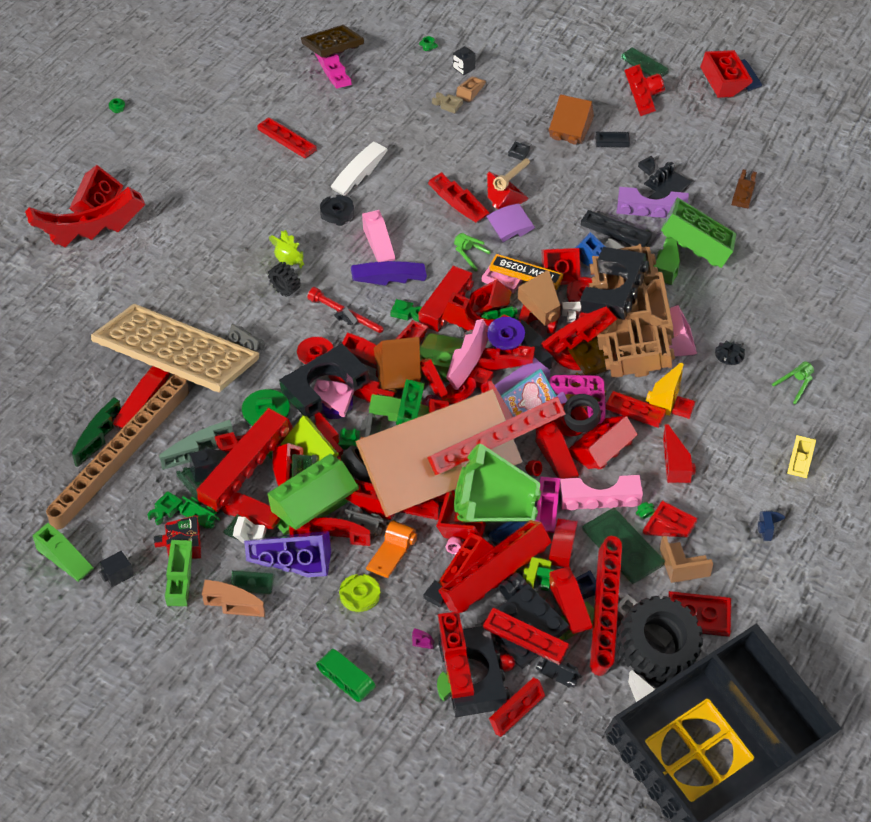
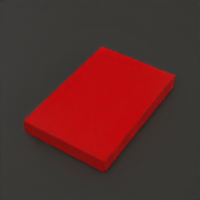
M669 591L668 597L671 598V601H680L681 606L684 608L687 606L691 610L690 614L696 616L698 619L697 626H701L702 634L730 637V597Z

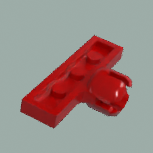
M640 64L625 69L624 71L640 116L656 111L651 97L665 91L662 76L654 74L645 78Z

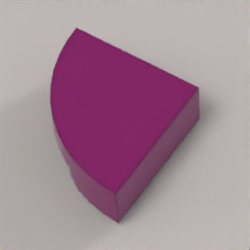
M413 629L412 646L428 649L434 648L435 642L431 635L420 629Z

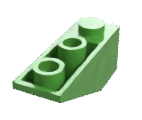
M666 238L663 250H659L656 264L653 266L657 267L658 272L663 273L664 283L672 285L678 275L680 258L677 241L673 238Z
M49 523L33 535L36 549L76 581H81L94 569L65 536Z

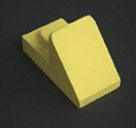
M796 436L787 474L807 478L816 443L815 439Z

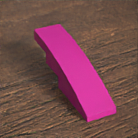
M315 53L325 74L336 89L352 85L351 78L346 74L345 67L340 63L339 56L336 53L326 58H322Z

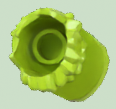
M284 230L281 231L280 238L272 235L269 236V240L275 246L274 255L279 262H286V265L289 264L290 266L298 264L300 269L305 265L303 262L304 252L297 251L299 243H294L295 238L293 235L288 236L287 231Z

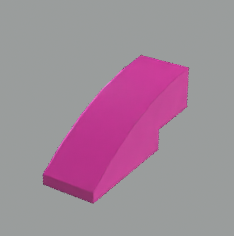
M540 476L539 490L541 491V496L537 502L538 514L536 521L542 522L546 532L554 533L560 478Z

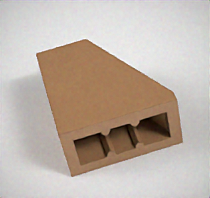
M548 270L518 287V299L545 326L555 322L560 317V303Z

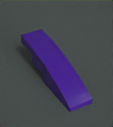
M384 261L351 266L353 281L387 286L389 281L406 283L407 279L425 281L427 277L423 263Z

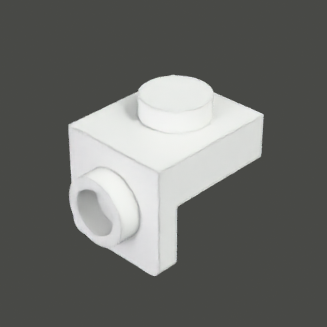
M238 517L234 526L233 536L242 543L245 540L261 539L265 537L267 527L255 525L246 517Z

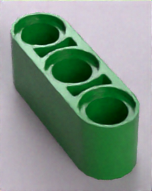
M335 649L328 651L316 662L317 668L324 676L357 702H361L376 688L374 681L366 673Z

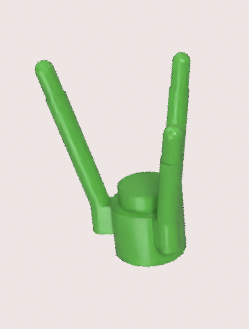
M464 233L458 234L455 238L454 244L457 246L455 250L460 252L468 264L477 272L478 269L463 250H469L473 246L487 254L491 252L478 245H484L483 241Z
M804 361L793 371L772 383V386L780 384L793 375L798 380H805L793 401L794 404H797L806 386L813 379L811 374L814 372V368L809 362Z

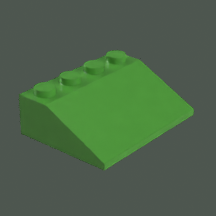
M677 197L662 225L661 231L667 238L677 240L678 244L682 247H688L693 250V253L698 257L706 258L711 265L722 268L734 250L736 233Z

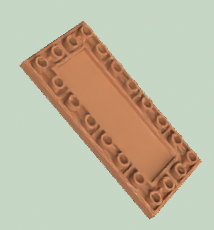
M493 389L355 441L386 517L456 489L462 467H466L470 460L435 476L427 457L506 421ZM513 439L491 449V451L513 465L522 463Z

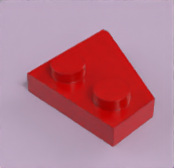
M661 501L644 527L643 534L687 538L695 527L698 518Z

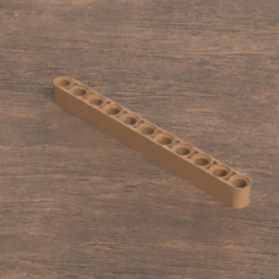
M173 375L48 506L46 513L51 526L55 529L64 528L189 394L187 379Z

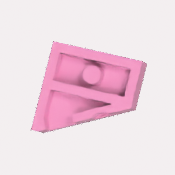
M317 379L313 390L321 397V402L327 408L337 410L341 417H345L354 390L345 383Z

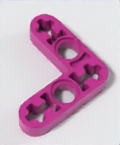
M554 375L549 379V384L555 394L560 392L577 395L587 394L601 400L598 402L601 420L598 424L603 423L605 419L604 381L601 377L591 375ZM577 382L580 383L581 386L573 387L571 384ZM593 384L597 385V390H594ZM587 406L589 418L593 415V409Z

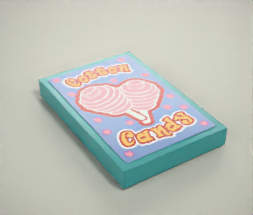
M537 369L502 393L501 397L513 417L553 399L556 397V394L542 369Z

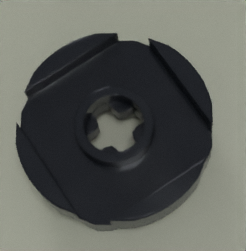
M336 195L333 198L330 196L326 197L320 203L321 218L338 226L344 225L354 215L353 201L345 195Z

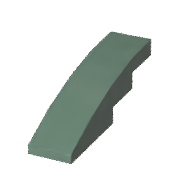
M230 420L195 432L159 455L162 470L189 463V453L202 451L206 446L216 449L215 436L233 432Z

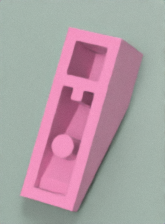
M380 211L363 213V230L377 262L395 261L393 248Z

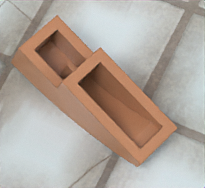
M205 580L202 591L204 605L222 606L223 614L265 617L264 602L253 594L227 583Z

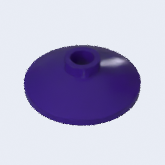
M500 317L491 322L488 327L487 336L490 343L496 348L511 350L521 345L525 337V330L518 320L511 317Z

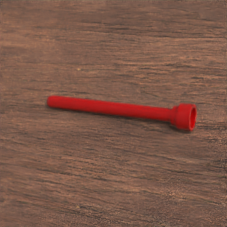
M312 287L308 293L307 299L314 303L321 302L336 311L344 308L343 305L325 297L322 291L316 287ZM349 309L358 320L357 322L378 333L384 331V328L379 324Z

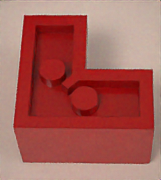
M446 492L436 525L442 536L446 539L459 537L461 540H466L471 532L483 537L486 523L458 520L457 516L459 513L455 512L454 509L455 498L451 492Z

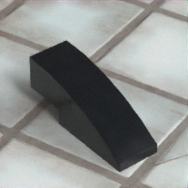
M521 320L520 323L525 330V337L521 346L535 347L534 358L550 370L552 368L553 356L541 344L545 340L524 320Z

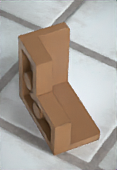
M662 536L660 552L671 583L711 576L712 559L707 560L706 555L686 558L680 542L669 544L667 536Z

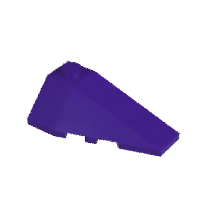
M329 531L244 541L246 561L282 569L285 572L297 573L304 577L328 575L331 557Z

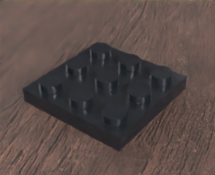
M529 584L524 586L497 609L556 638L561 637L570 629L569 625ZM486 619L482 623H480L481 626L484 625ZM494 634L497 644L514 658L515 663L521 669L538 656V654Z

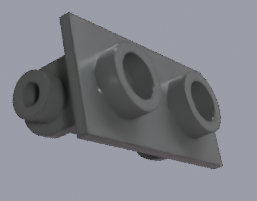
M233 323L231 324L228 340L255 352L259 349L263 350L265 347L262 339L251 336L252 334L244 330L242 326L238 327Z
M369 413L365 420L362 419L359 440L361 437H368L380 432L381 421H377L374 413Z
M352 508V511L345 509L348 518L344 517V520L361 526L362 524L365 525L364 527L370 531V535H382L383 528L381 525L386 526V523L382 520L381 516L376 514L368 516L363 514V511Z

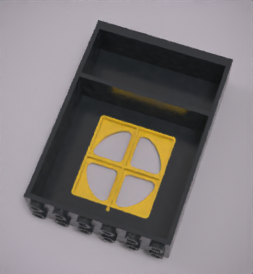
M756 623L614 716L605 734L608 742L620 752L622 761L629 764L632 768L635 778L647 788L649 797L661 807V812L667 820L671 822H719L828 745L842 728ZM688 719L709 720L720 727V732L701 745H698L682 726V722ZM673 729L689 747L690 752L672 765L667 766L662 760L661 747L667 732ZM723 739H729L733 746V760L728 772L725 775H721L708 760L705 752ZM692 760H698L713 779V783L706 786L686 785L679 782L674 777V773Z

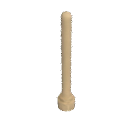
M524 159L505 176L500 175L493 181L495 189L499 191L504 190L508 186L509 180L529 165L530 160Z

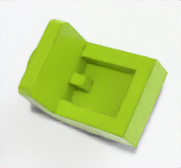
M532 557L529 568L525 567L523 578L527 584L534 588L538 567L551 569L552 562L544 558Z

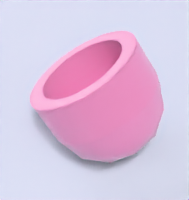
M459 537L449 538L446 550L451 554H457L463 544L462 540Z

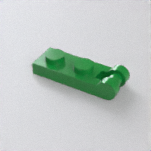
M406 379L396 425L418 417L425 383ZM404 414L411 416V418L404 417Z

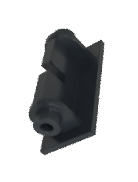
M542 657L543 662L539 661L536 669L539 670L538 673L553 679L557 672L559 673L556 678L557 682L568 688H575L578 682L575 679L576 676L582 677L577 672V667L569 663L566 666L563 664L559 665Z

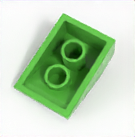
M429 333L420 347V361L425 358L431 359L441 380L449 382L446 376L454 351L462 348L464 339ZM420 365V374H421V377L427 378L425 375H423V373H422V371H421L422 368H421V365Z

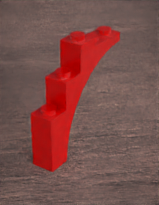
M127 187L107 203L86 211L70 214H53L29 207L25 213L28 218L27 221L31 226L42 229L50 235V240L55 245H61L66 248L78 234L83 238L86 237L93 240L104 227L119 232L146 204L141 193Z

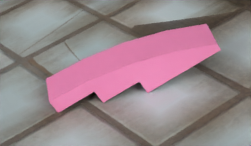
M483 319L476 320L473 333L466 335L462 348L454 351L446 376L454 390L459 389L470 375L486 347L488 326Z

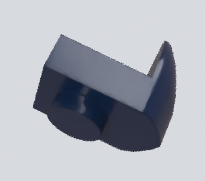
M760 511L758 532L762 533L763 541H772L774 533L773 523L785 519L783 514L776 511Z

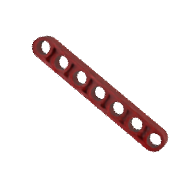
M608 536L598 552L590 669L598 676H603L609 671L615 657L622 542L615 536ZM603 602L607 603L610 607L605 606ZM601 621L606 622L608 626H604ZM600 641H604L607 646L602 645ZM598 660L603 661L606 666L601 665Z

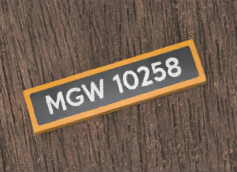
M498 254L495 255L489 266L491 271L524 281H529L548 270L555 290L558 289L563 279L562 273Z

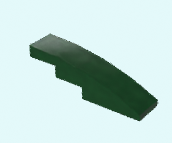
M115 397L100 409L79 437L72 452L76 467H79L106 444L104 436L114 428L112 421L121 410L120 401Z

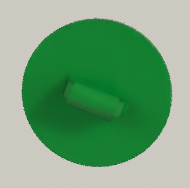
M263 389L251 393L244 400L242 414L244 419L253 426L268 408L287 418L290 412V405L288 399L281 392Z

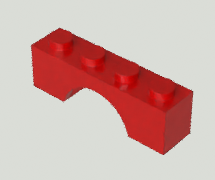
M454 292L441 318L471 332L474 330L476 320L483 319L488 327L494 321L479 317L472 310L470 299Z

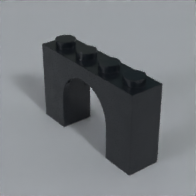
M603 247L598 257L599 272L621 276L626 279V282L622 286L611 290L585 287L580 299L582 313L589 314L607 306L617 319L625 320L627 313L631 312L633 299L637 298L638 287L643 283L644 272L648 271L649 262L646 261V253Z
M340 344L290 374L285 375L279 379L284 396L302 415L310 418L323 410L321 397L310 387L315 379L325 375L338 376L356 391L370 382L369 371L343 344Z
M483 626L463 629L467 659L481 662L488 670V674L482 681L473 684V696L452 699L451 694L455 718L497 711L510 699L509 689L504 687L503 681H505L503 668L499 669L498 665L500 663V654L498 650L495 651L494 645H496L495 635L484 629ZM438 633V646L443 663L445 661L440 633Z

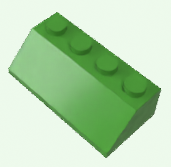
M330 453L267 494L271 511L297 530L359 488L344 463Z

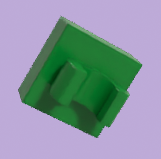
M341 429L339 446L344 450H347L350 446L357 447L355 441L359 440L360 431L356 429Z
M538 567L537 580L542 581L541 590L549 592L550 572L554 570Z

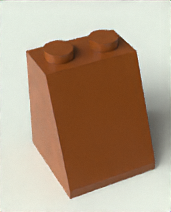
M560 94L549 127L550 137L558 141L565 140L571 144H582L594 117L592 101Z
M419 337L384 340L374 347L380 389L395 392L396 394L397 390L404 389L406 379L421 382Z

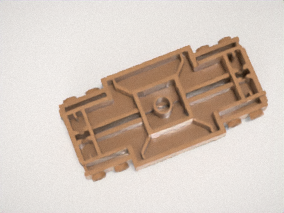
M638 244V246L619 248L621 250L646 253V261L649 262L648 271L644 272L643 283L638 287L637 298L633 299L631 312L627 313L625 320L617 319L597 335L599 350L604 351V356L608 355L605 363L606 369L611 371V377H622L628 374H635V377H643L649 375V371L660 370L666 367L672 368L671 360L675 359L674 349H670L669 346L672 345L671 339L674 338L673 323L663 273L658 272L657 267L653 266L656 264L655 254H651L650 247H641V244ZM592 256L593 264L589 265L591 275L595 274V277H592V283H589V287L611 290L622 286L626 282V279L621 276L600 273L598 268L599 256Z

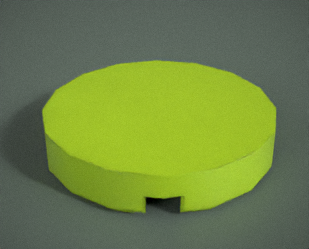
M351 575L340 585V601L344 607L351 611H368L379 602L381 595L379 584L375 578L369 575Z

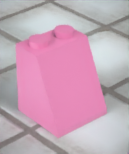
M679 305L671 307L670 313L674 338L671 339L672 345L669 348L674 349L675 356L697 354L690 325Z

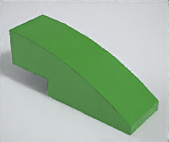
M171 540L166 573L165 601L167 606H188L192 562V541Z

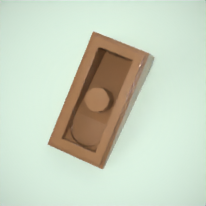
M471 76L457 87L456 97L463 99V101L471 102L486 84V81Z

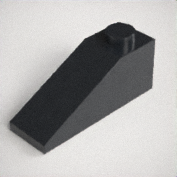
M206 449L189 453L190 471L194 482L204 481L230 451Z

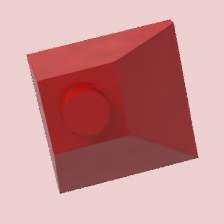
M490 171L487 173L488 198L498 210L510 205L522 204L528 200V197L510 181L504 190L499 191L495 189L493 181L499 175Z
M579 248L541 250L542 268L563 274L560 285H568L571 281L575 282L577 278H580Z
M496 279L471 293V308L479 317L484 312L498 311L506 308L510 303L512 292Z

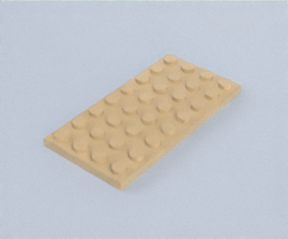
M136 304L131 305L91 334V341L101 346H106L116 352L123 353L131 358L138 359L148 365L155 366L219 393L259 360L258 352Z

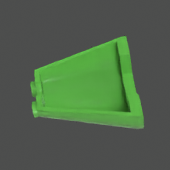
M476 445L467 458L470 461L466 464V467H462L457 482L454 499L455 512L459 513L457 519L463 522L534 521L538 514L535 501L537 502L541 496V491L539 490L540 482L484 445Z

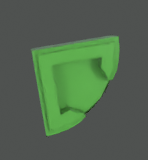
M442 671L437 680V690L439 697L445 701L451 696V689L447 674Z

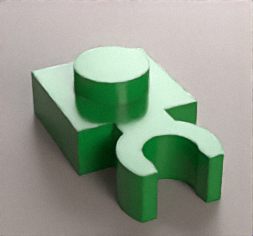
M396 299L390 315L408 321L409 317H411L415 321H419V311L422 307H413L411 302Z
M167 491L154 504L155 509L148 512V520L157 517L155 519L156 525L162 524L165 516L171 518L178 511L179 506L183 504V500Z

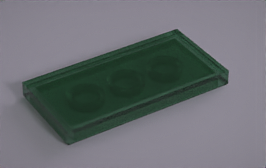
M615 507L582 526V530L599 548L608 536H615L622 542L620 571L632 584L665 565V560Z

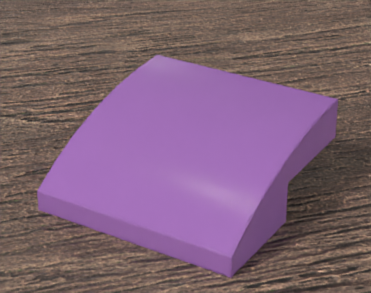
M520 204L501 208L486 216L502 242L516 234L521 237L535 228Z

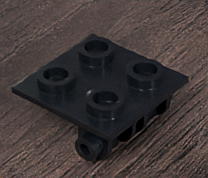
M667 162L664 167L659 168L654 175H651L644 182V185L668 196L671 192H681L692 181L676 173L673 162Z

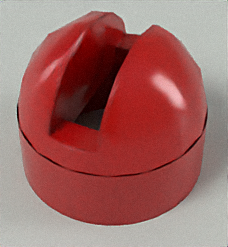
M531 460L525 466V470L531 476H539L542 472V463L537 460Z
M508 654L500 655V669L503 668L504 672L512 670L515 665L514 658Z

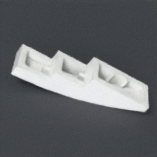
M372 142L340 173L331 185L332 190L347 196L354 185L358 186L365 175L369 176L388 149L376 142Z

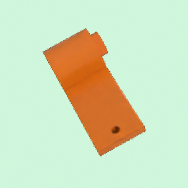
M392 520L386 529L385 541L367 565L366 570L389 578L410 545L415 544L418 536L416 530Z

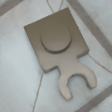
M437 92L436 98H432V104L441 105V109L455 114L463 105V99L450 94L445 97L442 93Z

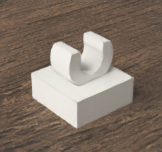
M562 302L561 316H567L568 323L575 321L576 316L581 311L580 302Z

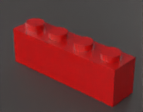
M452 266L420 309L419 323L439 332L441 327L447 324V321L441 318L452 293L454 292L465 297V294L471 291L474 284L472 273Z

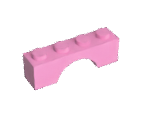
M640 475L619 476L614 486L603 490L588 487L581 478L560 479L559 493L562 510L639 506L642 502L643 493Z

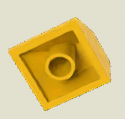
M679 363L656 382L653 390H649L646 401L651 405L665 409L666 415L669 416L680 390L683 363Z

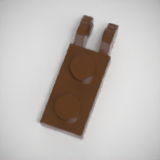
M743 169L741 177L738 179L731 205L749 209L757 172L753 171L751 181L745 180L747 172Z

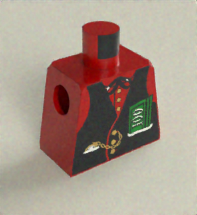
M197 515L167 522L165 524L166 535L154 536L155 548L166 547L168 557L171 540L192 541V559L201 558L200 527Z

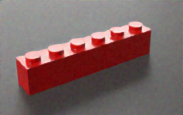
M268 408L196 489L198 501L217 512L222 506H226L233 493L239 491L246 478L248 479L252 476L254 469L264 462L266 455L273 451L278 441L288 434V418Z
M530 520L441 587L438 591L448 609L453 612L459 611V613L467 611L471 604L484 598L488 591L498 587L501 581L516 573V570L521 566L528 564L532 557L544 552L546 547L552 542L542 522Z

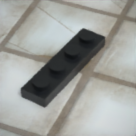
M588 210L581 220V226L634 246L641 244V247H646L652 238V233L591 210Z

